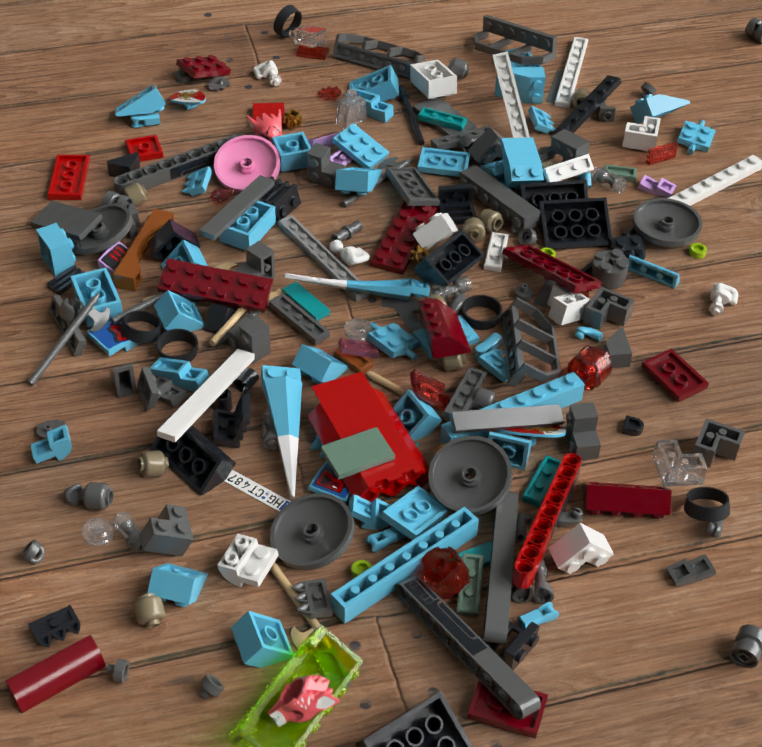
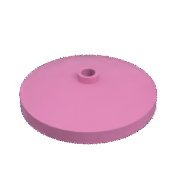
M243 135L227 141L220 147L214 159V170L218 181L225 188L241 193L260 175L268 178L273 176L276 179L281 163L279 153L270 141L260 136Z

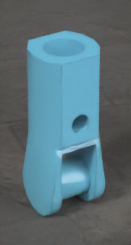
M159 113L132 115L130 117L133 122L131 124L133 128L160 124Z
M498 333L490 335L476 346L475 351L477 353L475 358L478 360L480 355L497 349L503 344V337Z
M391 527L382 532L369 535L366 538V543L372 546L371 550L373 552H378L406 536L396 528Z
M547 602L539 608L519 616L518 625L523 630L532 621L537 625H541L555 620L559 616V612L557 610L554 611L551 602Z

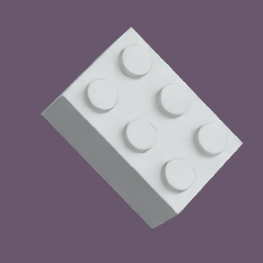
M432 60L410 64V82L428 99H437V97L442 96L449 97L452 94H457V76L441 61Z

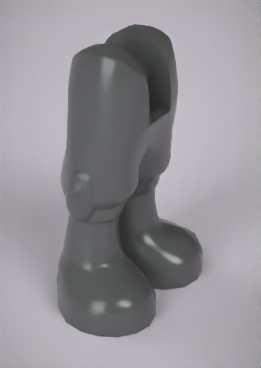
M544 558L534 577V598L538 604H545L554 599L553 589L545 578L548 570L545 567ZM532 584L527 589L514 587L512 591L513 600L517 603L530 601L533 594Z

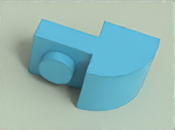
M66 425L48 431V438L31 444L33 459L36 464L55 456L60 461L69 455L72 444Z
M355 494L349 498V510L352 517L361 520L362 528L379 530L390 525L380 518L382 512L391 506L390 504L377 498L370 502Z

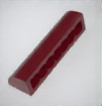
M91 635L9 678L6 680L9 694L20 712L24 713L105 668L106 665L98 646Z

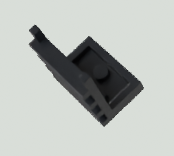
M271 176L269 179L274 180V186L258 201L275 206L276 221L278 222L301 204L296 184L289 185L288 181L283 183L281 179L275 180Z
M472 184L438 186L437 197L440 200V204L437 207H439V213H448L455 225L463 224L465 220L472 217L477 218L471 201Z
M244 386L234 412L214 409L212 415V442L214 444L234 448L240 447V440H243V432L246 433L247 425L250 423L249 387Z
M509 621L507 637L512 631L518 635L499 657L513 671L539 641V625L533 621L525 630ZM492 643L490 648L495 652L500 644Z

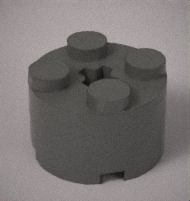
M620 249L597 251L593 259L591 276L602 281L601 285L609 290L622 287L627 278L629 260L622 254L623 252Z

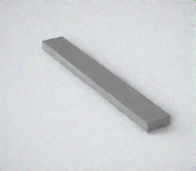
M293 215L278 221V226L332 279L360 281ZM343 289L355 302L371 296V294Z

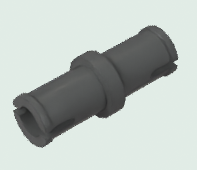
M356 220L332 234L331 239L332 241L339 240L341 242L345 239H350L353 237V234L362 230L363 225L359 220Z

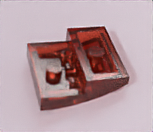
M414 369L410 373V380L416 397L445 411L450 402V395L445 393V384Z

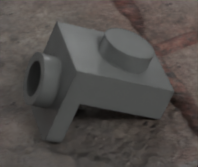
M604 101L594 111V113H597L598 122L614 121L616 108L606 107Z

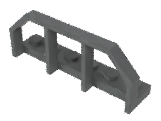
M490 15L483 16V31L473 34L475 50L490 55L507 52L501 50V48L511 44V40L526 44L508 52L510 61L520 65L544 64L556 58L557 36ZM489 32L505 37L490 45L478 42L488 37ZM532 46L549 51V53L542 56H521L532 51Z
M348 33L337 34L333 51L334 57L376 69H382L391 65L395 74L410 78V64L425 62L426 55L416 50ZM342 41L361 43L363 48L343 43ZM379 48L388 52L386 55L368 49ZM396 55L408 56V57L414 58V59H415V62L403 60V59L396 58V57H393V56H396Z
M516 297L501 315L508 384L515 387L519 381L521 382L524 379L525 375L540 382L555 379L561 373L555 328L537 307ZM518 309L531 315L544 331L519 319ZM520 330L548 344L549 352L523 340ZM523 351L550 364L552 371L543 372L524 362Z

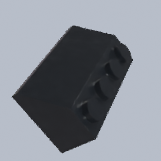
M587 180L520 184L517 186V195L535 208L539 201L588 198Z
M461 230L426 256L413 270L425 283L447 287L483 259L485 255Z
M193 425L176 442L157 437L150 448L151 451L160 450L163 452L164 456L168 458L169 467L200 495L206 494L224 482L236 464L235 461Z

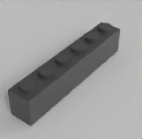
M475 165L461 171L460 184L471 183L473 187L472 195L494 211L499 212L504 219L522 231L525 228L533 229L540 225L541 211L480 167Z

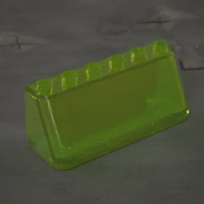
M320 625L300 644L231 731L227 740L236 747H305L308 743L306 740L307 736L310 733L313 735L322 724L319 720L323 715L327 716L335 705L320 711L307 722L293 723L288 721L279 727L273 718L268 715V711L278 701L286 683L290 684L295 677L319 675L330 681L328 688L333 689L331 694L333 697L340 699L348 690L346 684L349 680L353 681L360 674L361 670L359 667L364 661L326 627Z

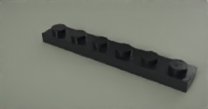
M607 75L556 128L554 134L563 129L575 133L621 84V78Z

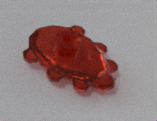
M328 86L326 89L322 88V91H318V94L321 95L320 97H325L326 100H337L341 95V90L337 86Z
M219 188V190H213L210 197L212 201L222 202L231 198L235 190Z

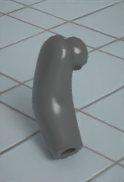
M456 292L453 295V302L450 308L455 310L457 314L462 309L466 295L460 292Z
M573 508V511L563 512L557 527H566L580 523L583 520L582 510L580 508Z
M520 513L517 517L515 540L518 543L526 540L525 525L532 524V517L529 513Z
M724 520L708 523L705 530L706 533L710 534L713 538L720 537L723 531Z

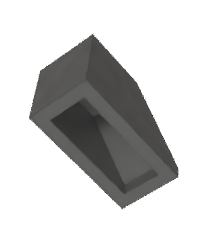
M619 328L606 341L605 348L602 350V360L606 362L607 369L630 367L632 351L623 328Z
M132 363L109 369L111 383L118 398L137 393Z

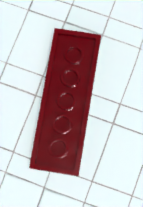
M404 201L370 260V266L403 275L411 261L410 258L413 257L410 251H416V246L420 245L413 235L416 232L415 228L422 223L425 225L429 223V218L437 213V207L408 206Z
M529 244L503 248L502 255L508 257L510 261L520 263V266L531 269L533 273L544 276L546 280L556 282V285L569 289L568 291L577 294L580 291H592V289L601 288L602 281Z
M167 258L157 290L161 293L169 290L186 298L265 313L273 286V279Z

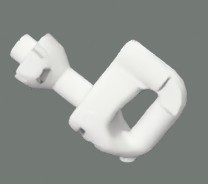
M272 60L254 67V74L257 79L262 77L270 78L272 86H278L282 82L281 77L277 75L278 69Z
M334 240L329 245L330 251L334 254L340 253L341 260L349 266L366 262L370 258V255L361 248L353 246L344 248L339 240Z
M714 283L710 295L713 303L710 304L709 312L711 311V314L717 316L723 313L724 304L736 305L738 300L737 290L723 283Z

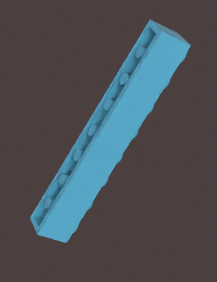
M572 372L480 410L559 404L562 409L582 400L585 384ZM450 421L441 425L440 442L447 444L454 439L464 436H480L488 439L490 431L453 433Z
M464 506L331 593L333 612L344 624L395 591L397 583L413 575H419L477 536L479 519Z

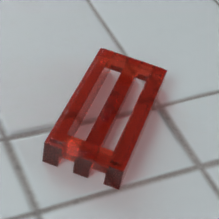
M300 44L296 55L297 57L326 60L329 48Z
M672 142L648 149L649 154L647 155L646 163L653 165L676 158L678 144Z

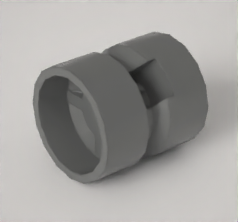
M755 17L748 22L745 34L761 43L762 21Z
M107 191L102 198L101 206L120 204L128 209L130 204L134 202L131 197Z
M742 625L730 649L729 656L734 663L741 667L755 668L762 655V629L754 625Z

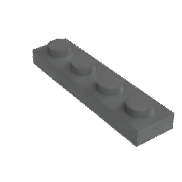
M282 293L269 301L270 308L313 344L317 345L330 337L329 330L285 294Z

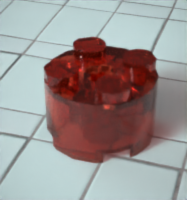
M587 345L568 363V374L574 372L585 384L584 390L592 391L594 388L599 387L611 374V357L608 352Z
M448 546V548L441 549L435 547L423 556L421 560L423 564L419 574L422 580L443 599L452 598L453 595L459 593L470 583L469 569L457 551L452 547Z

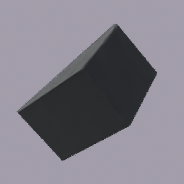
M135 152L108 160L109 176L117 177L139 169V153Z
M211 303L204 331L216 334L237 309Z

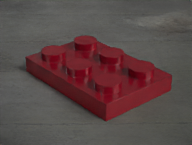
M208 55V57L196 56V58L184 57V59H177L176 62L179 68L193 78L230 75L231 69L213 55Z
M672 348L642 362V368L677 402L708 388L709 383Z
M478 681L467 718L536 739L548 694L534 691L540 699L541 708L524 719L518 720Z

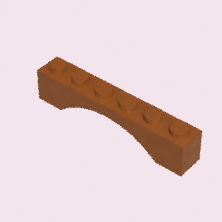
M154 209L151 215H148L146 223L141 226L140 232L134 237L131 247H128L124 258H121L119 266L113 271L112 279L114 280L115 288L136 292L142 282L139 263L142 255L149 248L147 242L169 219L174 221V212Z

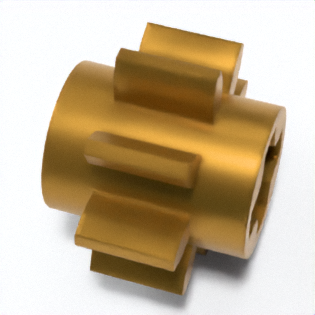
M291 109L288 113L284 112L282 123H285V126L289 129H296L297 126H301L303 116L297 110Z
M418 245L416 246L417 251H410L413 254L410 260L415 261L414 266H417L423 260H418L419 256L417 253H423L422 256L424 258L431 253L426 251L427 246L421 249Z

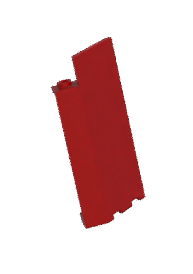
M363 372L311 386L320 403L307 417L323 445L377 427L395 454V460L342 478L351 496L355 494L372 502L381 493L395 497L408 484L422 488L429 481L430 467L385 394L371 387Z

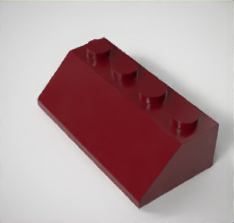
M427 298L418 301L420 322L433 359L471 353V348L455 310L437 298Z
M583 481V506L586 510H589L590 514H601V511H610V515L622 516V512H627L633 517H643V514H651L652 518L663 519L664 515H670L672 490L666 487Z

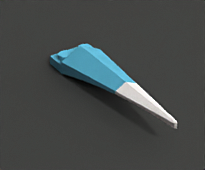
M284 273L283 278L404 301L409 300L411 293L419 298L429 296L430 293L429 283L411 278L355 281L324 279Z
M262 365L261 386L277 436L290 498L293 499L296 485L302 395L300 368Z

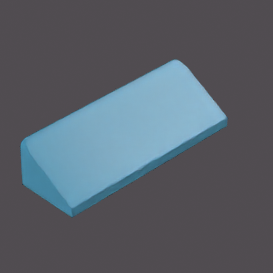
M629 255V271L672 288H676L679 284L680 277L678 273Z

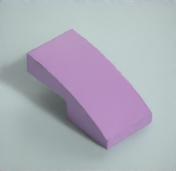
M644 175L638 189L657 196L671 197L677 185L664 178H661L660 182Z

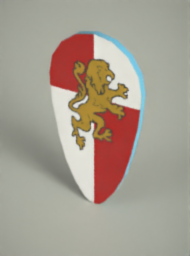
M192 89L177 92L171 95L169 99L171 102L183 104L186 110L198 107V104L204 103L206 96L201 91Z
M559 425L495 430L507 434L526 436L527 439L532 440L531 446L536 444V437L553 438L566 435V429Z

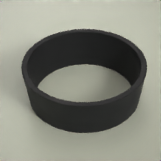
M293 5L283 7L274 21L273 28L275 33L286 38L292 36L300 27L302 21L301 12ZM295 13L292 23L283 31L286 20L291 14Z
M474 295L467 298L462 305L463 318L471 328L477 330L492 329L499 323L502 305L491 296ZM482 306L492 309L497 314V317L492 320L480 321L471 318L466 312L473 307Z
M131 311L124 316L120 331L125 338L132 342L141 344L153 343L162 334L161 320L157 315L148 311ZM143 321L157 328L150 331H142L132 328L127 323Z
M171 329L158 337L156 347L160 357L191 362L197 355L198 339L189 330ZM173 341H186L194 347L191 352L182 356H169L161 352L166 344Z
M713 487L693 488L687 493L684 511L688 516L699 521H721L730 515L729 496L724 491ZM697 499H709L720 502L723 505L717 507H705L695 504L692 501Z

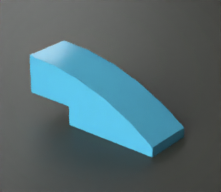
M352 88L345 95V98L356 108L378 121L386 123L394 116L393 105L380 101V95L357 88Z
M160 357L150 367L154 375L169 378L172 380L173 385L192 392H196L210 377L207 369L191 367L190 362Z

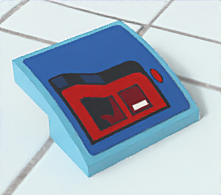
M107 322L99 331H87V336L109 356L121 349L127 352L140 344L132 342L122 335L120 331L121 322L115 325L112 322Z
M326 461L315 475L308 490L315 493L333 495L346 504L351 494L343 479L337 478Z

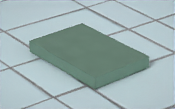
M377 427L321 446V452L338 479L395 460V454Z

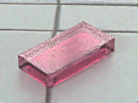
M345 338L339 339L338 345L342 354L375 359L378 357L377 347L371 342Z

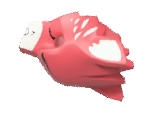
M280 109L278 110L277 117L273 114H270L269 117L267 114L262 113V118L257 116L256 121L247 115L249 125L256 136L269 137L267 140L272 143V137L282 135Z
M319 675L295 677L290 684L286 683L278 701L268 711V715L273 718L279 727L288 721L302 723L311 720L320 711L331 708L340 701L331 694L333 689L328 688L330 681L327 678Z

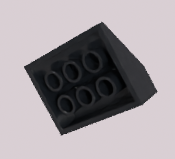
M607 197L539 201L536 207L541 211L540 225L538 227L544 248L558 250L609 247L608 241L612 238Z
M441 691L425 698L355 743L357 747H473Z

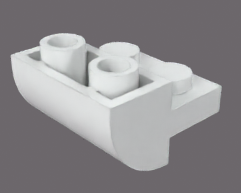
M237 534L217 566L222 576L230 583L238 587H242L244 583L259 587L279 554L277 549L259 545L256 538Z

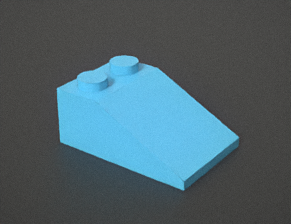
M391 65L349 82V91L352 88H357L380 95V101L392 100L399 96L398 78Z
M512 67L520 101L527 104L542 103L546 79L543 67ZM496 73L495 96L503 97Z
M153 84L114 110L116 116L148 114L155 111L158 113L165 108L164 105L166 103Z
M649 94L642 99L636 100L635 105L631 106L630 109L635 123L639 124L644 122L645 116L656 118L676 111L690 104V101L661 94L655 96Z
M533 137L500 139L506 187H517L520 184L541 183L544 180L542 163Z
M357 167L337 169L335 190H341L343 194H351V191H357L358 195H367V192L372 191L382 174V169Z

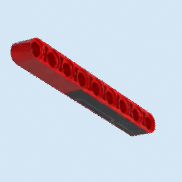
M568 453L563 457L515 561L512 583L517 588L527 589L534 580L578 480L582 459L577 454Z

